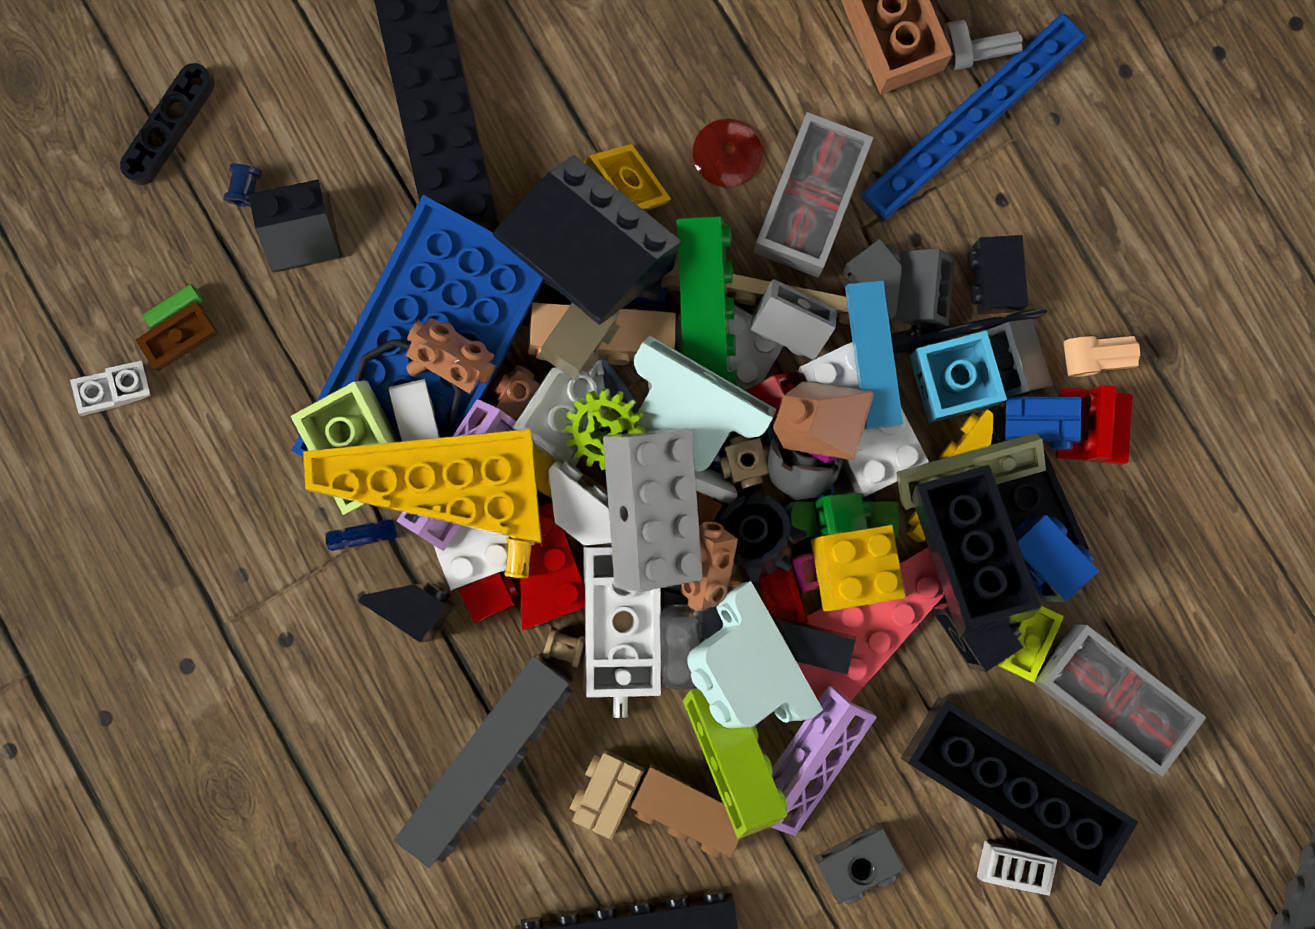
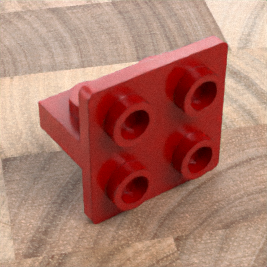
M1100 385L1092 390L1061 389L1060 397H1081L1080 444H1073V450H1056V457L1067 460L1127 464L1130 452L1133 395L1116 392V386Z

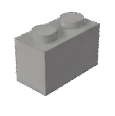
M773 279L753 311L751 330L756 332L762 339L767 341L773 340L787 347L798 356H806L815 360L836 328L837 309Z

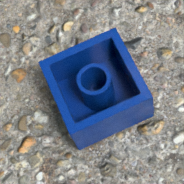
M1047 515L1026 519L1014 530V534L1037 594L1045 602H1067L1099 570L1092 564L1094 558L1089 551L1080 544L1075 546L1066 536L1068 533L1066 527L1055 517L1051 516L1049 518Z

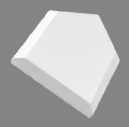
M602 360L596 362L589 374L582 371L577 380L557 367L552 368L513 426V429L515 431L531 429L534 446L555 461L558 460L562 464L568 461L575 466L581 457L576 458L574 456L579 449L577 445L567 446L566 442L573 437V434L564 431V427L573 421L566 414L571 409L578 410L574 402L580 397L586 400V394L589 391L594 390L599 397L600 392L605 388ZM588 411L583 419V429L587 428L589 423Z

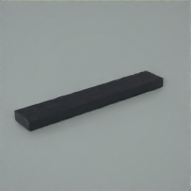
M660 588L661 627L707 639L722 629L723 621L718 614L717 606L705 611L694 610L688 606V598L681 592ZM770 615L797 662L848 675L857 636Z

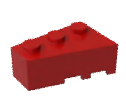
M552 502L539 507L542 543L535 542V545H532L529 560V577L520 578L522 631L585 608V583L583 582V577L567 533L555 523Z

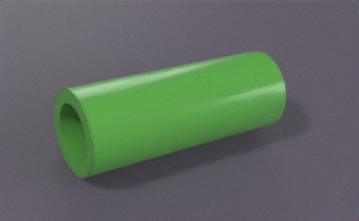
M190 284L145 312L143 317L149 327L153 329L194 302L201 304L204 300L195 286Z

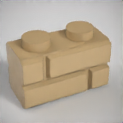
M604 750L601 757L594 755L585 774L591 777L586 791L579 788L569 808L575 811L572 821L612 840L640 781L644 768L608 750Z

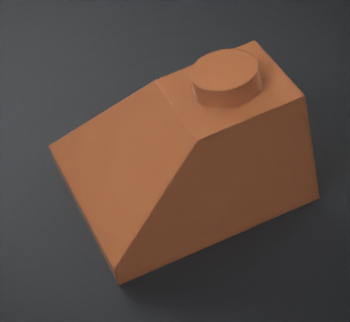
M803 381L784 395L773 429L784 449L854 460L874 393L873 391Z

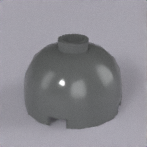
M774 438L771 441L767 464L769 477L774 485L789 498L803 500L825 494L835 483L843 461L842 458H838L826 464L807 452L784 449L780 440L776 441Z

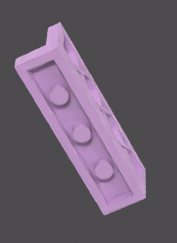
M477 399L452 437L515 431L513 426L516 421L501 409ZM484 412L487 413L482 423L476 427ZM402 512L396 521L442 551L446 549L461 526L422 516L414 524L412 521L416 515Z
M830 685L819 699L823 710L814 718L804 721L772 768V778L776 788L783 792L787 801V814L796 807L797 811L789 822L783 819L778 825L771 828L794 836L797 835L877 718L871 711L852 703L838 689ZM855 715L859 716L860 719L854 728L847 731L846 728ZM838 747L834 757L826 761L830 751ZM818 777L815 785L805 791L808 783Z

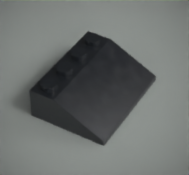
M575 155L550 170L493 233V236L598 325L604 323L672 271L681 244L679 238Z

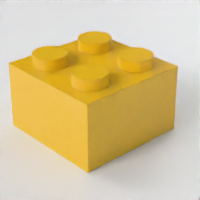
M892 525L821 536L811 540L823 611L906 598Z

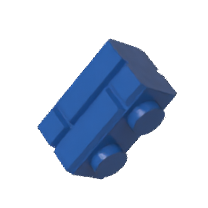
M1006 397V441L1038 433L1043 440V444H1050L1051 450H1073V444H1080L1081 397Z

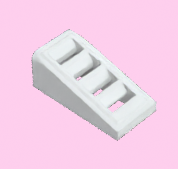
M984 841L977 877L984 882L1050 896L1057 859ZM1002 855L1004 859L1001 873L996 874L998 856ZM1012 858H1016L1017 863L1014 877H1008ZM1025 860L1031 862L1027 881L1021 880ZM1039 863L1045 865L1041 885L1035 883Z

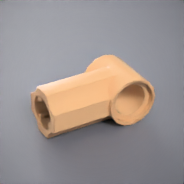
M1095 336L1068 339L1063 342L1068 377L1090 376L1101 371L1139 366L1140 347L1135 336L1096 340Z

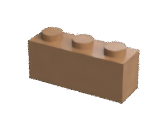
M650 763L631 802V808L636 810L634 816L650 825H654L658 821L668 826L667 832L682 841L687 842L690 837L702 843L700 849L716 858H720L722 854L731 858L739 839H737L722 798Z

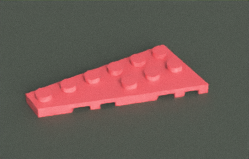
M929 547L924 548L900 563L906 598L832 611H823L822 607L807 616L809 622L805 624L857 636L848 675L797 662L818 701L829 685L838 689L852 701L945 595Z

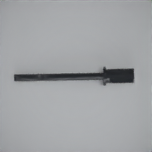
M1042 308L1016 312L1006 317L987 318L920 332L917 325H911L909 330L891 333L893 353L915 351L917 348L923 347L925 342L991 329L1011 321L1036 319L1045 315L1047 310Z

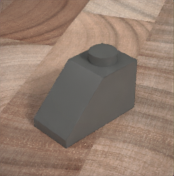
M879 239L849 261L842 270V273L850 284L884 281L890 323L896 316L902 266L899 263L900 257L897 251L890 244L885 245Z

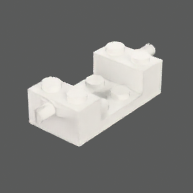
M612 544L583 546V582L585 583L583 691L586 697H613V717L620 718L621 703V716L626 718L628 717V696H661L660 588L643 592L615 588ZM620 611L630 612L633 617V624L627 631H617L613 627V617Z

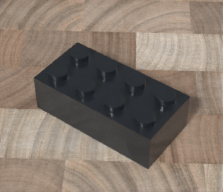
M990 465L917 484L912 501L959 638L1033 618L1041 609V605Z

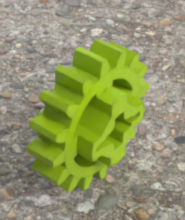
M604 388L598 397L597 393L591 390L586 394V400L580 397L574 402L578 410L571 409L566 414L573 421L564 427V431L573 434V437L566 442L567 446L577 445L579 449L574 456L579 458L582 455H586L588 457L586 466L588 467L593 465L595 461H599L601 470H606L603 436L619 435L625 429H628V433L646 431V427L637 425V421L644 416L643 412L633 413L631 409L636 402L631 400L628 403H624L622 401L624 392L619 391L614 397H610L609 388ZM609 407H611V408L615 409L616 411H618V412L620 413V415L617 414V413H615V412H613V411H611V410H609ZM588 411L589 423L587 428L583 429V419ZM600 425H602L603 427L609 426L610 429H611V432H610V433H608L607 431L601 432L600 429H599V426H600ZM592 445H594V446L600 448L601 451L598 450V449H596V448H594Z

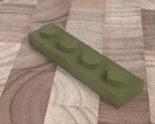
M1033 433L897 471L896 476L901 503L905 510L914 508L912 496L917 484L990 465L996 484L1046 471L1043 440L1038 433Z

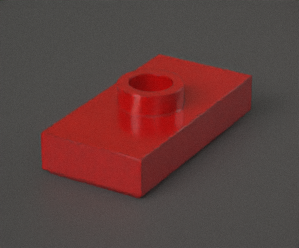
M781 568L773 574L760 578L758 583L766 609L770 615L801 623L809 622L792 569L787 571Z

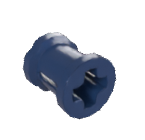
M230 164L229 171L232 173L229 191L224 193L223 200L233 205L251 208L248 194L254 193L256 181L261 178L262 172L248 165Z

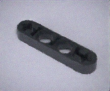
M190 63L180 70L120 161V170L132 183L146 185L155 179L215 87L213 76L203 65ZM192 77H200L203 83L200 86L198 84L192 85L190 79ZM182 90H184L187 94L190 93V95L193 97L192 101H190L184 94L181 93ZM173 103H185L186 111L181 117H170L169 108ZM158 130L165 131L167 135L165 143L159 147L151 146V135ZM144 147L151 154L155 155L153 159L142 152ZM138 163L146 168L141 173L140 171H135L132 166Z

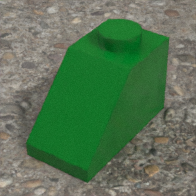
M861 493L824 496L813 503L819 537L867 529L866 522H871L869 503L867 500L862 501Z

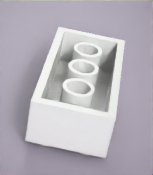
M853 342L801 366L797 371L800 382L859 389ZM902 408L903 424L901 426L863 430L855 459L842 458V467L855 493H861L862 498L897 482V471L929 463Z

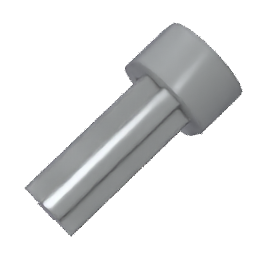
M964 19L944 24V35L953 54L949 61L953 71L971 68L974 61L1021 53L1023 50L1021 44L1023 42L1022 35H1019V31L971 40L967 23Z

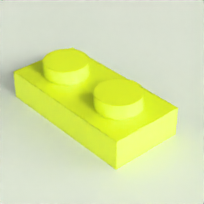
M1041 606V609L1033 618L1018 622L1016 626L1021 633V637L1018 640L1023 645V648L999 663L998 666L1030 682H1035L1064 616Z

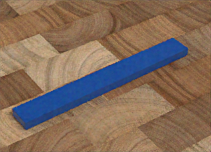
M1064 13L1060 14L1030 41L1021 53H1017L868 187L861 194L860 198L883 222L886 221L1074 51L1087 36Z

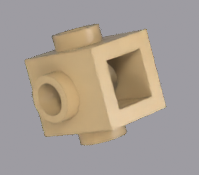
M739 436L730 439V446L725 447L723 450L724 457L719 458L724 479L730 477L734 485L741 483L742 489L763 484L762 478L769 474L767 464L769 446H762L760 438L751 440V438ZM748 453L753 456V465L744 466L741 463L740 458L743 454Z

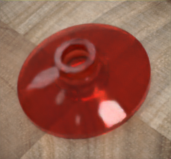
M733 119L717 120L705 126L697 135L693 145V162L701 177L712 185L723 188L740 186L749 181L760 166L762 158L761 143L756 133L748 125ZM729 144L733 146L734 152L725 154L721 150L722 146Z

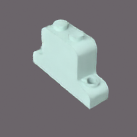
M650 335L643 341L635 355L634 365L637 373L652 383V388L638 411L643 412L644 416L637 421V425L646 427V431L692 429L694 468L697 472L704 471L711 465L731 431H735L747 438L758 437L766 431L777 409Z
M750 581L730 587L725 599L717 606L718 614L723 621L722 629L692 649L687 659L692 681L706 697L710 705L711 715L726 728L754 726L773 711L783 722L814 718L823 708L754 585Z

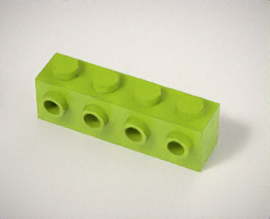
M697 687L690 689L683 699V703L737 839L778 825L788 816L786 812L787 801L783 792L776 788L772 778L773 769L768 756L761 752L757 742L758 731L756 726L726 728L722 726L711 715L710 705L703 692Z

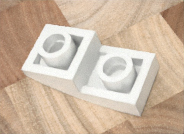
M142 361L105 368L106 372L70 380L80 416L109 410L151 396Z
M425 379L389 387L402 442L441 438Z

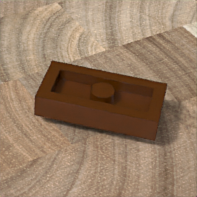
M194 302L137 338L136 342L153 369L159 372L219 333L201 304Z

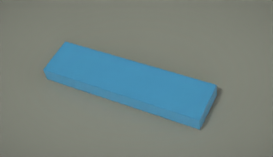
M884 281L847 284L845 290L858 386L860 390L873 391L874 393L864 430L901 426L903 418Z

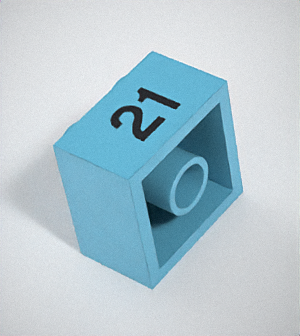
M987 330L917 348L909 356L928 424L994 407L1007 400Z

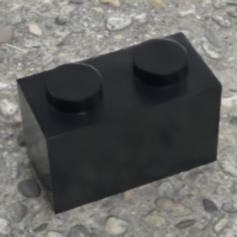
M1023 235L980 237L968 252V266L970 270H974L975 283L971 285V301L973 305H977L978 315L1022 311L1029 305Z

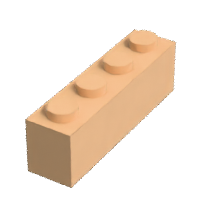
M532 302L529 319L528 354L536 355L537 359L545 360L539 356L542 345L570 305ZM621 309L616 324L620 326L618 332L609 345L602 342L596 353L600 355L599 359H606L609 364L627 365L629 361H634L641 344L649 335L675 350L676 313Z

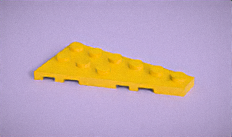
M531 429L303 451L305 488L308 491L542 543Z

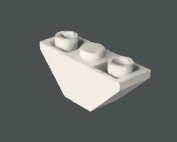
M557 460L548 470L555 523L584 546L611 543L607 491L597 484L591 487L581 479L583 473L572 463L565 461L562 464Z

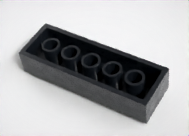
M937 697L900 758L1099 886L1102 885L1138 824L1137 820L950 701Z

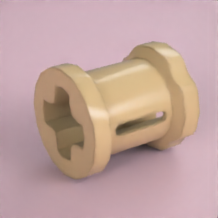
M552 627L542 658H558L571 662L572 667L578 668L585 647V637L575 638L559 633L558 628Z

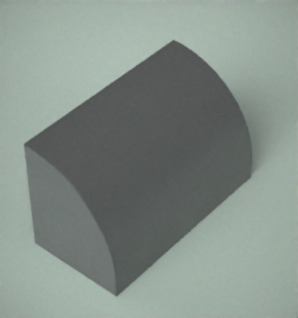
M941 249L901 251L900 265L902 266L896 316L894 317L895 321L924 327H949L954 257Z
M1033 319L1011 321L987 330L1006 397H1019L1053 386Z

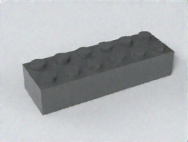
M537 654L531 658L393 840L428 868L436 860L442 864L462 840L456 835L461 829L466 833L484 811V808L479 805L481 801L485 799L490 802L507 780L502 776V773L506 768L513 772L529 751L524 746L527 740L531 738L533 741H536L551 722L546 715L552 707L559 711L573 693V690L568 687L573 679L547 659L542 658V655Z

